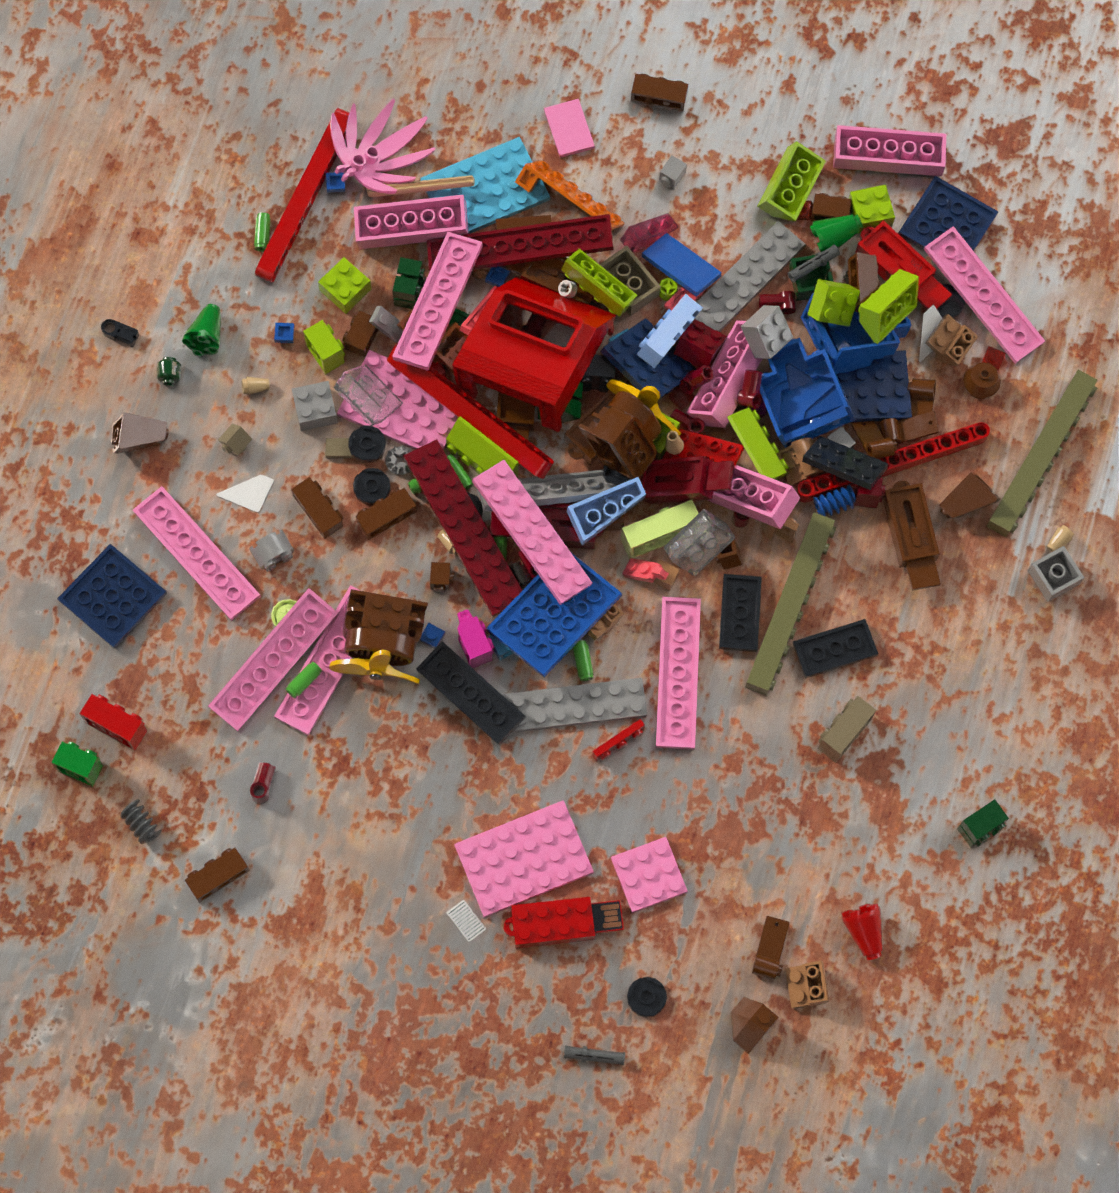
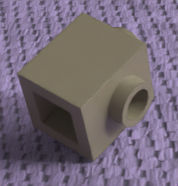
M233 423L218 439L222 444L221 448L223 451L237 456L245 451L246 446L252 440L241 426Z

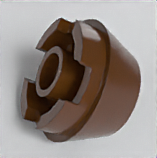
M985 362L969 367L963 378L965 388L972 397L977 399L993 396L999 390L1001 384L996 368Z

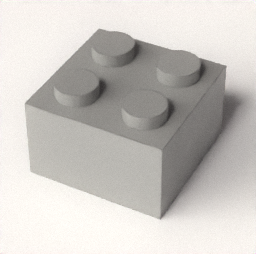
M762 306L741 326L755 358L771 359L794 338L780 306Z
M329 381L292 388L301 431L338 423Z
M1064 546L1033 562L1027 570L1047 602L1080 585L1084 579L1081 571Z

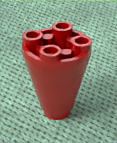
M870 903L859 906L858 910L853 911L851 909L841 912L842 921L863 956H866L867 960L881 957V951L883 950L881 909L878 903L872 905Z

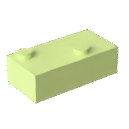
M689 500L672 508L665 507L655 515L623 527L621 542L629 559L635 558L699 532L702 519L693 500Z

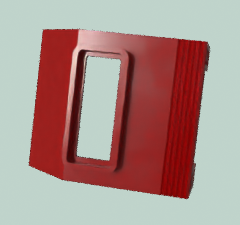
M515 277L494 289L458 356L454 360L452 367L456 385L473 399L478 394L476 385L478 383L539 407L542 426L560 432L562 428L561 416L605 335L608 332V335L612 336L614 332L613 321L616 315L576 299L561 296L555 291ZM511 304L571 327L575 331L566 347H561L498 323L507 305Z

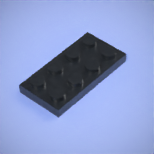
M820 436L803 455L802 460L806 464L869 490L872 489L888 468V463L823 436Z
M734 574L723 575L719 649L758 651L762 577Z
M866 619L795 640L792 643L805 679L878 656V651Z

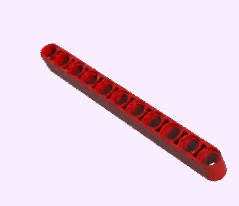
M337 108L334 114L345 141L346 125L350 112ZM330 122L256 267V277L271 283L275 281L326 179V173H329L337 157L332 141Z
M398 343L395 344L387 358L389 364L455 415L465 419L533 475L541 479L546 477L554 464L553 459L432 366H430L429 370H424L393 360L392 356Z
M978 422L897 449L893 456L879 459L888 463V468L881 478L983 444L988 438L990 427L984 422ZM976 431H982L984 436L978 435ZM959 437H965L967 441L963 442ZM946 442L950 447H944L941 443ZM924 448L931 449L932 453H926ZM912 454L915 458L909 459L906 455ZM889 460H895L897 465L890 464ZM825 473L800 482L796 492L800 497L799 501L806 503L813 501V497L818 499V496L821 494L825 496L827 492L832 494L833 490L839 491L841 487L846 489L847 485L855 487L857 484L847 480L840 483L836 480L837 476ZM824 483L827 485V488L823 489L818 484ZM807 489L810 493L803 494L801 490Z

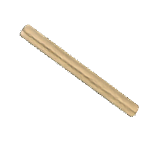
M470 175L386 184L397 189V192L395 194H386L367 188V195L369 197L471 187L475 185V179Z

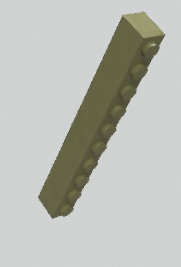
M1079 369L1077 370L986 527L1004 537H1007L1009 532L1014 533L1018 526V523H1016L1017 518L1024 516L1027 510L1024 506L1027 501L1031 503L1036 495L1033 492L1035 487L1040 488L1045 480L1042 475L1045 471L1049 473L1054 464L1051 461L1054 456L1058 457L1063 449L1060 446L1062 441L1067 442L1071 435V432H1069L1070 427L1077 425L1080 419L1077 415L1080 411L1084 412L1089 402L1086 401L1088 396L1093 397L1095 394L1097 379Z
M815 512L813 513L745 688L766 696L769 690L773 691L776 680L773 678L775 673L779 674L783 663L780 660L782 656H787L790 648L787 645L788 640H793L797 629L793 627L795 622H800L803 612L800 609L802 604L806 605L810 595L807 594L809 587L812 589L817 578L813 576L815 571L819 572L823 561L820 558L822 554L826 555L830 546L827 540L829 537L833 538L836 527L833 526L835 520Z

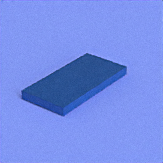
M668 233L664 234L642 252V258L696 297L721 277V272Z

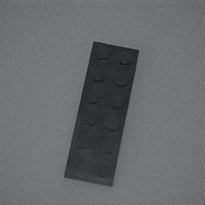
M443 641L416 668L425 679L499 746L526 718L522 712Z

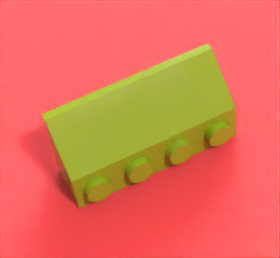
M798 141L788 146L757 207L773 217L796 221L826 160Z
M578 249L567 258L561 269L567 278L577 282L582 290L592 294L597 302L603 303L611 313L619 317L637 297L636 293L581 249Z
M899 269L875 293H872L864 303H861L858 310L860 313L859 322L874 343L879 344L917 307L919 276Z
M748 407L727 417L759 474L775 480L788 475L786 470L789 467L784 459L780 460L777 453L780 451L774 442L770 443L768 439L770 434L766 427H761L758 422L761 418L756 410L752 411Z
M461 416L457 419L446 438L447 449L452 454H458L461 460L467 466H473L479 475L505 460L516 477L518 476L517 460Z

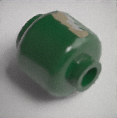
M164 357L157 363V379L163 385L173 386L174 383L181 379V364L174 357Z

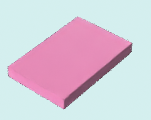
M579 99L544 108V113L560 158L595 148Z

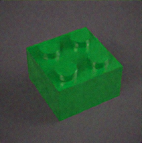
M62 741L51 762L58 772L93 787L103 768L97 753L89 749L83 751L79 749V745L71 741L68 744Z

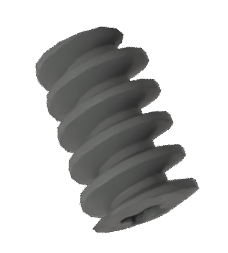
M136 799L125 807L120 816L122 819H125L126 825H130L129 829L134 832L136 838H139V843L144 844L157 838L162 831L155 832L158 825H150L153 818L146 819L149 812L142 813L141 811L144 809V806L137 807L140 800Z

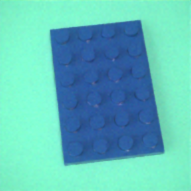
M574 554L572 555L592 581L590 587L560 605L541 577L537 575L486 628L491 635L542 677H545L622 597V593Z

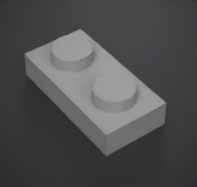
M377 306L369 323L394 342H399L403 333L397 326L400 320L382 306Z

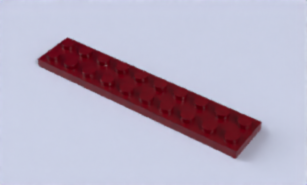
M610 214L461 235L483 243L473 270L568 257L578 249H581L586 254L614 250ZM445 237L427 240L429 273Z
M436 439L403 455V458L493 618L499 615L522 592V589Z

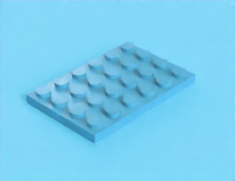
M520 137L420 178V181L470 175L474 177L475 185L471 187L425 191L428 198L464 195L467 204L469 234L496 223V219L509 218L550 200V195L541 179H539L532 192L526 191L515 183L524 165L532 162Z

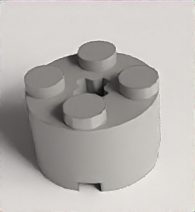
M279 530L280 534L277 535L275 532L266 535L256 542L257 546L255 548L253 546L250 547V551L259 567L265 569L266 572L277 567L276 563L280 561L285 563L293 558L292 553L294 549L283 530Z

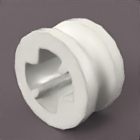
M563 280L558 287L559 294L572 298L577 292V285L572 281Z

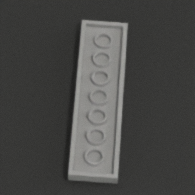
M777 221L697 301L703 308L695 319L721 332L790 260L805 247V243Z
M603 470L548 475L544 479L538 477L518 479L537 506L582 501L617 486L604 479ZM478 491L484 511H493Z
M642 678L502 694L526 716L512 733L647 717Z

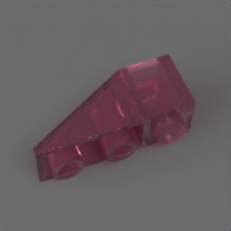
M669 213L629 226L620 241L634 253L650 246L664 234L673 232L678 228V225Z

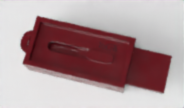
M705 456L654 460L640 478L646 493L643 501L649 504L687 502L689 500H712L714 491L731 490L734 462H714Z
M570 504L538 506L567 548L594 549L595 538L604 534L605 529L582 545L567 513V508ZM491 511V536L511 537L496 514Z

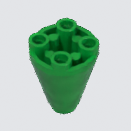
M852 214L817 220L810 226L813 235L819 238L820 242L817 245L820 252L825 251L832 245H836L837 248L841 247L860 232V229L864 228L858 214L855 216Z
M207 304L183 336V344L192 350L195 356L202 357L203 355L217 354L220 348L221 310L215 304Z

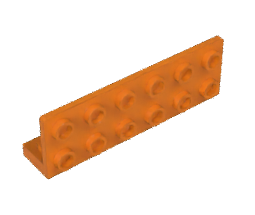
M542 160L526 163L515 181L526 191L532 192L539 179H541L590 216L610 214L612 230L623 227L625 224L621 221L619 215L610 213L606 210L607 207L604 204L595 202L590 194L580 191L575 183L565 180L560 172L553 171L549 168V164Z

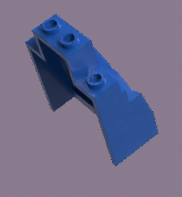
M812 293L800 317L816 349L826 350L836 374L870 366L874 359L893 355L900 344L899 338L906 337L912 326L910 319L905 317L879 344H876L859 322V312L854 311L850 326L820 322L809 316L808 311L814 293Z
M799 337L791 339L771 359H768L772 372L762 374L760 393L776 434L785 448L796 440L803 438L813 439L855 421L849 402L825 349L816 350L808 356L804 344Z

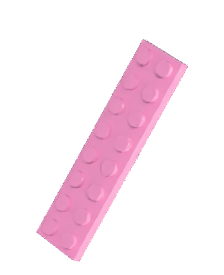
M954 226L924 247L925 252L1015 364L1045 342L1043 337Z
M447 232L394 351L393 360L429 370L483 247L481 241Z
M505 460L473 478V484L560 605L592 585L590 578Z
M162 486L133 509L134 514L231 621L261 597L257 590Z
M351 585L336 609L338 614L325 628L301 669L302 671L313 661L322 669V672L296 698L287 693L274 715L275 719L307 736L311 733L344 676L343 673L330 670V662L341 659H353L344 651L346 639L342 634L351 589L359 590Z
M308 588L208 707L236 731H239L338 612Z
M662 597L656 748L695 750L701 599Z

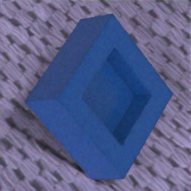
M326 173L327 193L345 192V181L342 182L341 180L344 173Z
M499 266L491 267L485 282L499 287L505 284L510 271Z
M275 323V343H294V323Z
M428 623L420 641L435 649L446 632Z

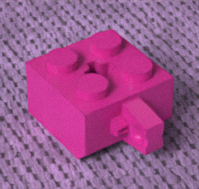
M468 609L457 613L459 620L457 628L458 641L468 664L474 669L491 662L494 646L491 639L486 638V627L483 621H479L477 616L472 617Z

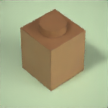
M659 559L657 563L669 574L666 580L655 578L653 583L670 591L679 576L680 569Z

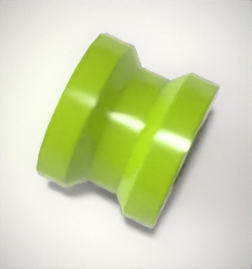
M670 278L663 279L660 282V298L668 301L677 292V283Z

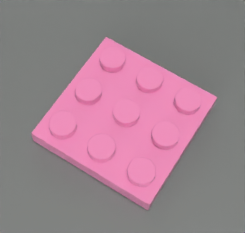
M666 837L611 857L632 913L688 892Z

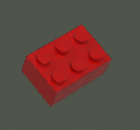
M91 694L79 713L84 722L135 751L147 733V729L144 726L145 723L141 721L142 718L135 713L131 715L126 713V709L116 703L113 706L108 703L109 700L100 694L98 696Z

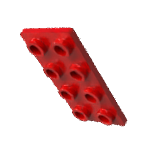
M679 429L681 432L680 438L684 442L683 450L676 455L666 451L663 459L705 456L714 462L733 461L735 467L745 448L741 444Z

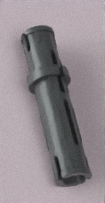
M832 245L825 251L816 253L815 257L789 271V279L794 283L818 267L827 265L828 261L840 255L839 249L836 245Z
M565 1045L564 1059H577L585 1063L586 1061L624 1065L625 1052L588 1049L587 1046L580 1048Z

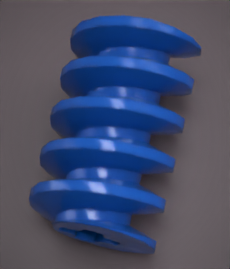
M847 485L846 489L841 487L839 491L833 490L832 494L830 492H827L825 496L821 494L818 496V499L813 497L818 514L826 516V512L833 516V510L839 514L840 507L847 511V505L854 509L856 501L854 491L850 485Z

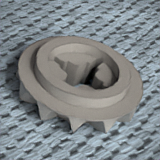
M403 445L395 446L389 450L386 456L387 468L397 475L409 473L408 465L405 462L397 463L396 456L402 457L412 450Z

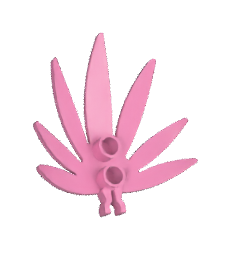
M392 99L372 122L359 148L356 149L357 116L355 103L351 107L347 120L346 145L336 116L332 113L330 122L332 141L338 157L344 164L336 167L335 173L346 172L341 178L342 182L346 181L348 177L354 176L360 184L370 190L379 193L395 194L397 189L383 183H408L415 181L416 177L376 172L392 171L410 166L435 151V148H430L384 161L407 145L420 131L428 117L425 116L390 135L376 146H372L383 131L395 103V99Z

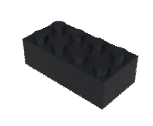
M595 355L580 381L583 383V391L599 390L600 392L607 393L609 389L606 384L609 380H615V366L604 355Z

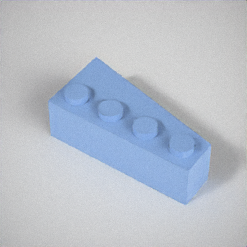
M685 294L673 310L668 309L655 325V328L653 327L647 335L649 339L645 337L640 343L639 347L641 349L637 355L655 368L703 307Z
M639 477L568 506L567 513L582 545L645 498L646 493Z

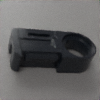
M106 319L101 324V330L105 337L114 341L117 339L130 344V347H134L139 337L137 329L113 319ZM107 325H114L115 330L108 333L105 331Z

